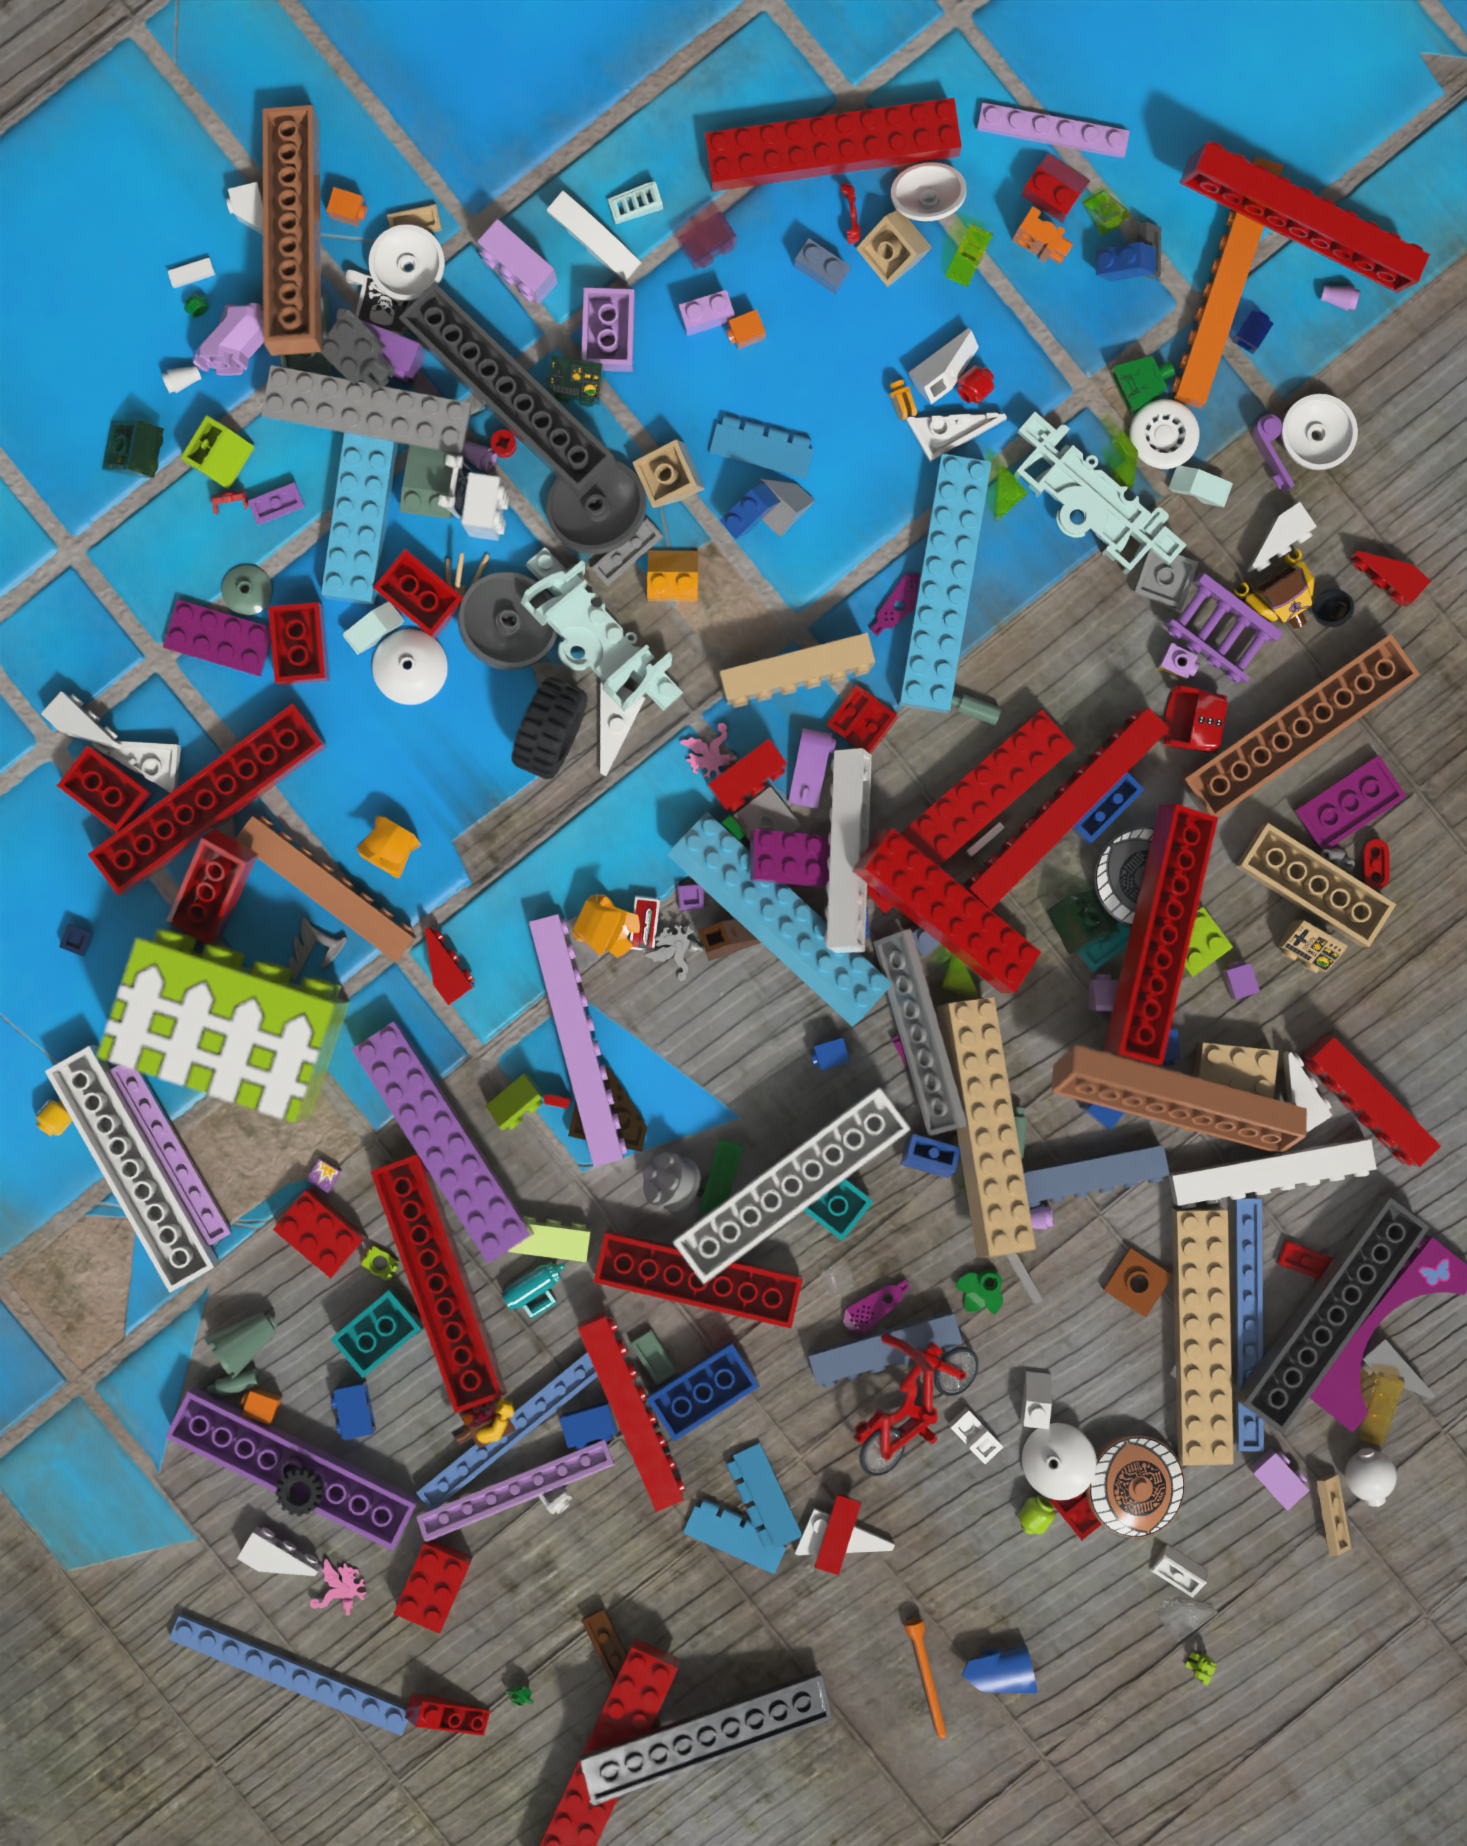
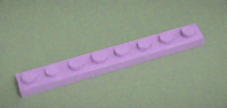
M122 1065L109 1070L208 1246L231 1234L232 1230L142 1072Z
M605 1440L417 1516L424 1541L428 1542L614 1466L615 1464L607 1442Z

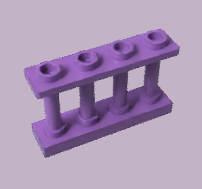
M1197 574L1191 582L1197 587V593L1177 621L1166 619L1163 625L1168 628L1167 632L1176 639L1181 637L1188 643L1186 646L1196 654L1202 653L1206 656L1208 664L1216 669L1220 667L1226 671L1225 676L1232 682L1237 684L1239 682H1248L1250 677L1243 672L1264 642L1278 641L1283 632L1207 574ZM1205 597H1211L1217 602L1215 604L1217 607L1195 636L1184 627ZM1230 612L1236 616V623L1215 651L1204 641L1224 613ZM1249 626L1255 631L1254 635L1256 637L1237 664L1233 665L1224 656L1244 627L1248 628Z

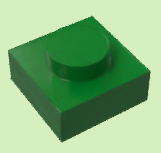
M731 815L721 823L738 841L747 835Z

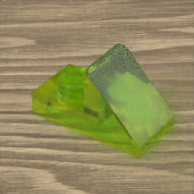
M1105 190L1082 202L1101 235H1105L1122 224V221L1130 217L1127 208Z

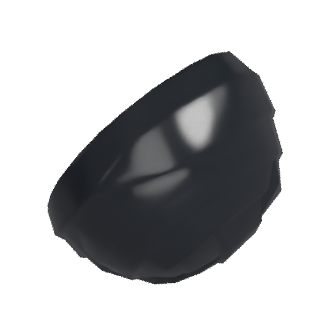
M1327 589L1315 597L1312 605V614L1322 626L1339 627L1351 619L1355 606L1352 597L1345 591Z

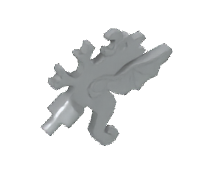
M675 924L674 927L677 929L675 935L671 931L667 933L669 927H665L663 932H660L659 936L654 938L658 941L656 942L657 946L665 944L670 946H662L654 951L646 952L644 955L647 958H652L654 962L659 960L664 962L674 954L676 964L683 969L682 972L677 974V979L684 981L688 972V965L683 959L685 950L692 952L697 950L703 951V946L698 945L696 941L687 939L688 935L694 932L693 929L687 926L686 932L682 934V926Z

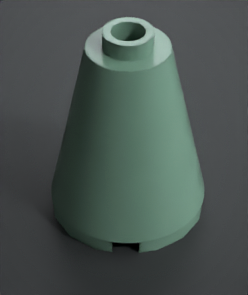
M261 1312L206 1335L204 1339L208 1346L212 1347L214 1355L233 1379L276 1334L274 1328L278 1325L270 1313L265 1316Z

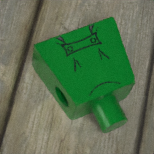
M1153 356L1116 365L1110 371V375L1129 415H1132L1167 389L1164 380L1175 375V371L1170 361L1157 366Z

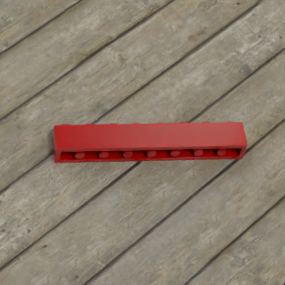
M604 1311L578 1322L577 1329L655 1511H661L684 1501L682 1492L686 1491L682 1478H676L673 1469L676 1468L675 1462L671 1454L666 1455L663 1446L667 1445L661 1431L656 1432L653 1425L657 1422L652 1408L647 1409L644 1400H647L642 1385L638 1387L634 1380L637 1377L636 1370L632 1362L627 1364L624 1355L628 1354L623 1340L618 1341L614 1332L618 1331L613 1317L608 1318Z

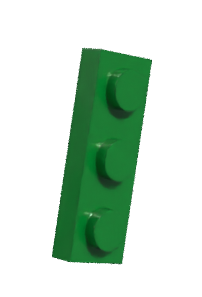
M719 1139L699 1213L712 1211L729 1198L743 1145Z

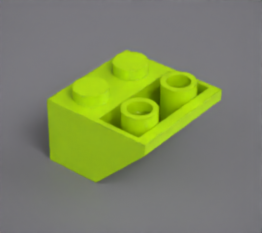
M206 415L180 459L188 466L230 490L255 447Z
M525 1072L485 1107L502 1131L507 1127L511 1131L524 1120L521 1116L523 1113L528 1111L531 1114L543 1104L541 1098L545 1094Z

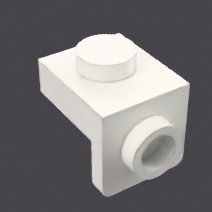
M564 1486L538 1496L551 1514L563 1512L570 1505L569 1501L572 1499Z

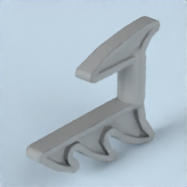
M303 918L301 933L304 946L301 944L299 937H295L294 948L298 963H296L294 957L289 959L290 969H293L292 979H298L316 941L329 947L321 964V967H326L341 952L348 940L347 937L334 939L319 932L311 926L307 918Z

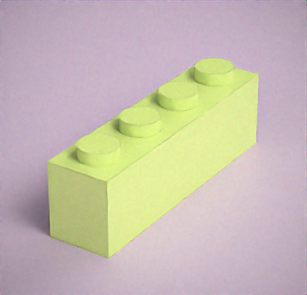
M523 1216L534 1235L508 1251L587 1262L592 1229H586V1224L572 1223L571 1226L561 1225L562 1221L547 1219L546 1223L536 1222L537 1218Z

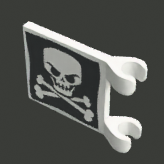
M347 270L346 282L362 286L356 314H353L360 320L403 337L405 329L402 327L398 317L410 307L411 301L393 299L376 286L371 276ZM338 309L336 315L337 321L347 310Z
M447 454L445 465L453 468L449 495L446 497L439 494L437 505L446 508L457 518L462 519L468 477L472 470L463 462L462 456L454 457Z

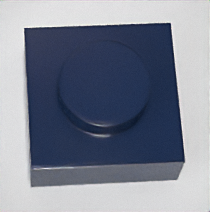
M68 924L59 947L80 956H85L94 933L73 924Z

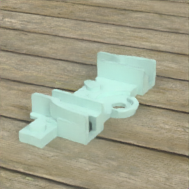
M1034 412L1017 433L1029 442L1035 450L1015 472L1014 477L1016 479L1020 476L1023 477L1030 484L1029 488L1036 493L1035 496L1039 497L1045 490L1055 500L1063 504V507L1060 511H1057L1056 515L1060 530L1067 536L1074 538L1085 536L1089 529L1094 531L1095 535L1108 545L1102 554L1109 557L1112 561L1116 559L1125 567L1122 571L1125 575L1132 570L1149 549L1169 565L1185 548L1186 544L1166 526H1162L1169 518L1168 513L1158 507L1151 514L1139 503L1138 496L1133 501H1127L1124 498V492L1128 489L1127 486L1120 487L1102 470H1094L1098 465L1096 456L1090 455L1084 461L1083 453L1074 445H1065L1060 452L1056 450L1055 447L1069 432L1070 428L1066 425H1061L1056 430ZM1041 459L1046 460L1052 467L1041 473L1035 480L1025 472ZM1075 509L1081 510L1084 513V521L1080 524H1075L1070 520V513ZM1131 535L1139 542V546L1129 563L1120 553Z
M546 547L543 548L526 564V567L540 581L524 593L521 604L542 626L548 623L564 640L558 646V655L562 663L568 668L577 671L590 667L605 683L602 689L623 712L629 709L646 693L663 711L667 709L683 693L664 673L671 666L673 654L671 652L667 653L652 666L649 662L655 657L648 650L649 646L645 645L642 649L634 646L638 639L635 633L628 632L624 637L621 626L605 611V604H602L601 607H594L591 604L595 593H588L585 590L588 583L587 580H581L585 574L586 563L581 560L578 564H572L566 570ZM547 588L555 597L535 609L529 602ZM573 646H580L584 649L585 655L581 659H575L571 656L570 649ZM631 676L639 687L623 702L616 693Z

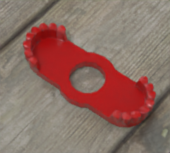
M841 184V191L845 194V198H849L853 227L847 230V241L850 245L859 242L861 239L856 209V195L852 184Z

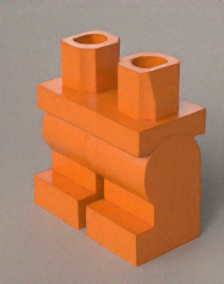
M1032 206L1012 241L1035 255H1041L1039 260L1044 263L1049 257L1060 265L1074 243L1062 236L1065 229L1060 226L1056 229L1053 223L1040 220L1038 216L1041 211Z

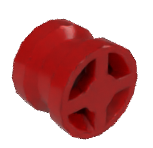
M502 429L492 435L491 447L498 457L509 458L514 455L517 443L511 432Z

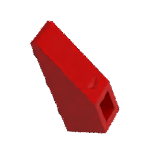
M1356 551L1349 556L1353 561L1352 565L1360 572L1365 571L1371 577V582L1379 589L1384 588L1390 594V599L1399 606L1403 605L1406 607L1412 604L1431 582L1413 564L1361 551Z
M428 926L425 928L433 985L448 1005H452L475 988L472 983L475 979L467 968L462 970L457 962L460 958L452 948L448 950L442 943L445 938L438 928L433 930Z
M411 1692L405 1718L415 1727L484 1736L490 1710L434 1695Z

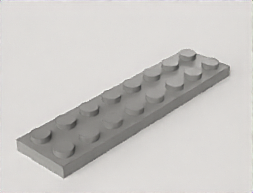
M271 365L261 415L265 418L462 455L472 405L467 402L382 387L374 391L366 383L358 382L353 385L346 379Z
M911 929L874 941L882 974L892 983L887 992L928 1136L967 1126Z

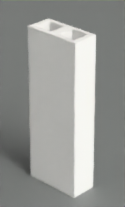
M210 258L168 271L173 288L216 275Z
M1000 822L997 823L965 852L972 857L1005 827Z

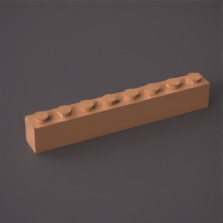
M252 816L234 839L235 841L258 853L257 858L394 962L401 960L417 939L412 935L414 930L404 922L400 925L392 920L394 915L384 907L380 910L372 905L374 900L364 892H361L359 895L352 889L354 884L343 876L339 880L332 874L333 868L323 861L320 864L312 859L314 854L303 846L299 849L293 845L294 839L284 831H281L280 834L272 829L274 824L264 816L260 818Z

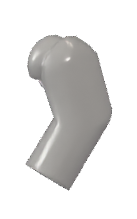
M1325 849L1321 853V857L1329 862L1331 861L1343 871L1350 872L1354 868L1355 863L1353 859L1348 858L1347 854L1341 849Z

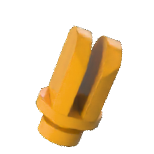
M899 380L889 385L890 389L894 390V392L889 394V397L892 398L899 420H905L907 416L914 417L917 414V409L910 392L911 388H903L905 385L904 380Z

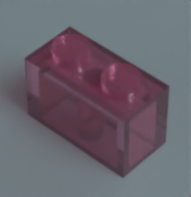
M721 211L678 238V245L694 270L699 267L702 269L713 263L714 257L720 253L722 255L729 253L735 248L734 244L737 243V236Z

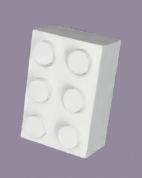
M469 473L462 517V525L469 537L499 541L500 534L504 535L506 520L504 519L503 510H508L510 495H507V490H505V485H503L500 477Z

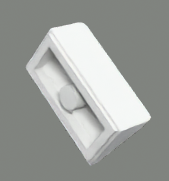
M1169 1545L1163 1548L1150 1570L1192 1598L1207 1583L1209 1573L1207 1569Z

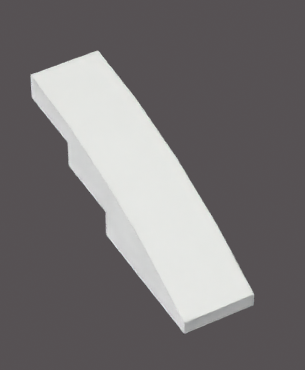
M564 191L548 207L547 213L564 226L567 232L584 245L591 255L622 281L626 282L640 266L641 262L617 238Z

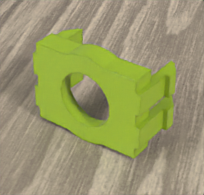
M373 1245V1247L368 1248L365 1252L367 1256L361 1258V1265L385 1281L390 1280L393 1276L392 1272H395L398 1268L399 1261L387 1251ZM381 1255L387 1259L388 1265L384 1270H378L374 1267L373 1260L376 1256Z
M1191 1652L1189 1658L1197 1660L1198 1664L1187 1661L1185 1667L1195 1670L1193 1676L1203 1684L1208 1685L1217 1664L1208 1654L1202 1652L1199 1655Z

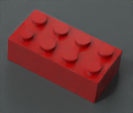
M216 829L202 837L166 921L203 943L212 945L222 937L258 857V853Z

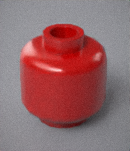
M970 367L957 381L959 396L966 403L972 402L977 404L982 402L994 390V375L986 367Z

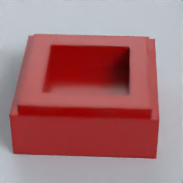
M546 1093L543 1103L567 1109L570 1106L571 1097Z

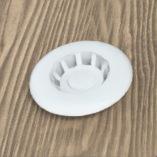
M1159 399L1149 402L1135 414L1131 422L1130 442L1132 448L1144 463L1152 467L1170 469L1180 466L1191 458L1198 446V422L1194 414L1180 402L1170 399ZM1163 416L1168 417V420H1163ZM1157 418V422L1153 423L1152 419ZM1172 420H1175L1178 424L1175 425ZM1179 428H1181L1182 434H1179ZM1178 439L1182 440L1181 444H1177Z

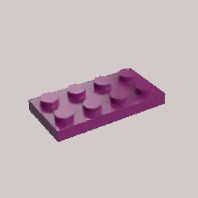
M177 599L163 648L261 677L271 646L270 627Z
M1377 755L1294 810V813L1322 853L1323 850L1330 849L1407 796L1381 757Z
M761 829L751 830L750 881L826 887L830 874L827 866L831 848L828 836Z

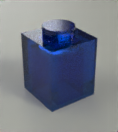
M1252 310L1232 342L1253 355L1274 323L1270 321L1269 316L1265 313Z

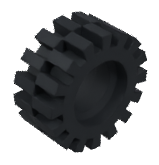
M297 1466L292 1470H288L281 1477L276 1486L275 1496H278L277 1503L283 1506L281 1508L283 1511L288 1510L289 1515L295 1513L297 1516H302L316 1509L325 1491L323 1490L324 1481L321 1482L320 1474L316 1475L314 1473L316 1470H308L307 1466L302 1468ZM304 1482L307 1484L310 1490L309 1497L305 1500H296L291 1495L293 1483Z

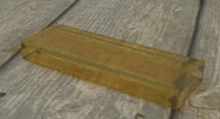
M1378 1372L1367 1406L1368 1415L1362 1421L1358 1433L1359 1440L1384 1445L1405 1383L1404 1377Z

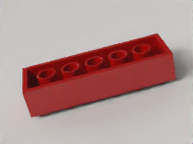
M1322 1035L1301 1055L1306 1061L1304 1066L1312 1074L1317 1073L1323 1079L1321 1083L1331 1093L1334 1091L1341 1097L1339 1102L1349 1111L1352 1109L1358 1114L1356 1119L1365 1128L1370 1127L1376 1132L1374 1135L1375 1139L1383 1146L1387 1145L1394 1151L1392 1156L1399 1163H1405L1409 1167L1413 1165L1420 1168L1441 1147L1335 1037Z

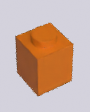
M333 187L326 210L330 219L359 227L360 221L365 220L368 206L363 196Z
M757 309L728 320L729 329L726 330V334L730 343L736 344L737 349L766 338V331Z
M253 1388L249 1393L245 1392L240 1407L244 1408L242 1416L271 1425L275 1421L283 1397L259 1388Z

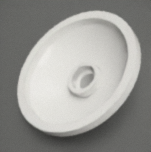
M934 162L921 163L909 167L896 177L891 187V200L896 210L910 219L935 221L951 215L960 208L966 198V182L962 174L949 165Z
M415 225L392 227L383 232L371 248L369 254L371 277L376 286L393 299L400 301L417 300L434 282L438 285L443 277L445 259L442 248L437 239L421 227ZM411 264L413 269L406 271L405 266Z
M1313 394L1300 399L1288 410L1282 423L1281 436L1286 452L1296 463L1312 470H1326L1339 465L1351 454L1356 445L1358 428L1354 414L1343 401L1327 394ZM1312 432L1319 434L1318 440L1312 438Z
M407 629L389 635L380 643L373 657L372 671L378 688L389 699L400 704L416 705L430 700L441 690L447 678L448 662L443 648L436 639L425 632ZM411 661L412 667L408 670L404 669V663Z
M1050 1423L1049 1429L1038 1428L1027 1439L1022 1452V1467L1028 1482L1037 1492L1051 1499L1067 1500L1083 1493L1092 1483L1096 1473L1097 1459L1092 1443L1082 1431L1069 1424ZM1052 1459L1058 1462L1057 1468L1052 1467Z

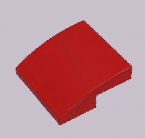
M855 685L826 725L857 749L863 748L869 754H872L899 716L877 701L874 696L858 685Z
M1086 1490L1080 1495L1067 1500L1049 1499L1081 1541L1102 1525L1089 1507Z

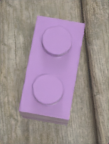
M727 290L679 305V314L687 336L727 324L728 320L734 318V310Z
M1270 1448L1248 1469L1288 1511L1310 1490L1304 1485L1307 1482L1306 1478L1298 1470L1293 1472L1287 1466L1290 1463L1288 1458L1281 1451L1276 1454Z

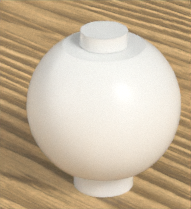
M1364 1448L1354 1454L1348 1461L1345 1468V1480L1350 1491L1358 1498L1365 1500L1368 1506H1380L1386 1502L1385 1497L1393 1491L1397 1481V1473L1389 1457L1371 1448Z

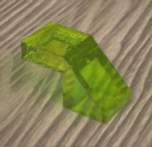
M971 223L945 277L968 287L993 233Z
M1122 431L1111 443L1125 461L1115 468L1111 475L1120 487H1128L1125 491L1126 494L1134 486L1138 450Z

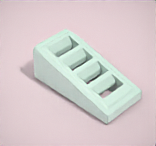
M655 181L608 199L615 224L663 210L662 200ZM651 193L652 203L648 202L646 194ZM641 196L644 206L639 207L636 197ZM630 199L634 206L632 211L629 210L627 200ZM622 202L625 214L620 215L617 205Z

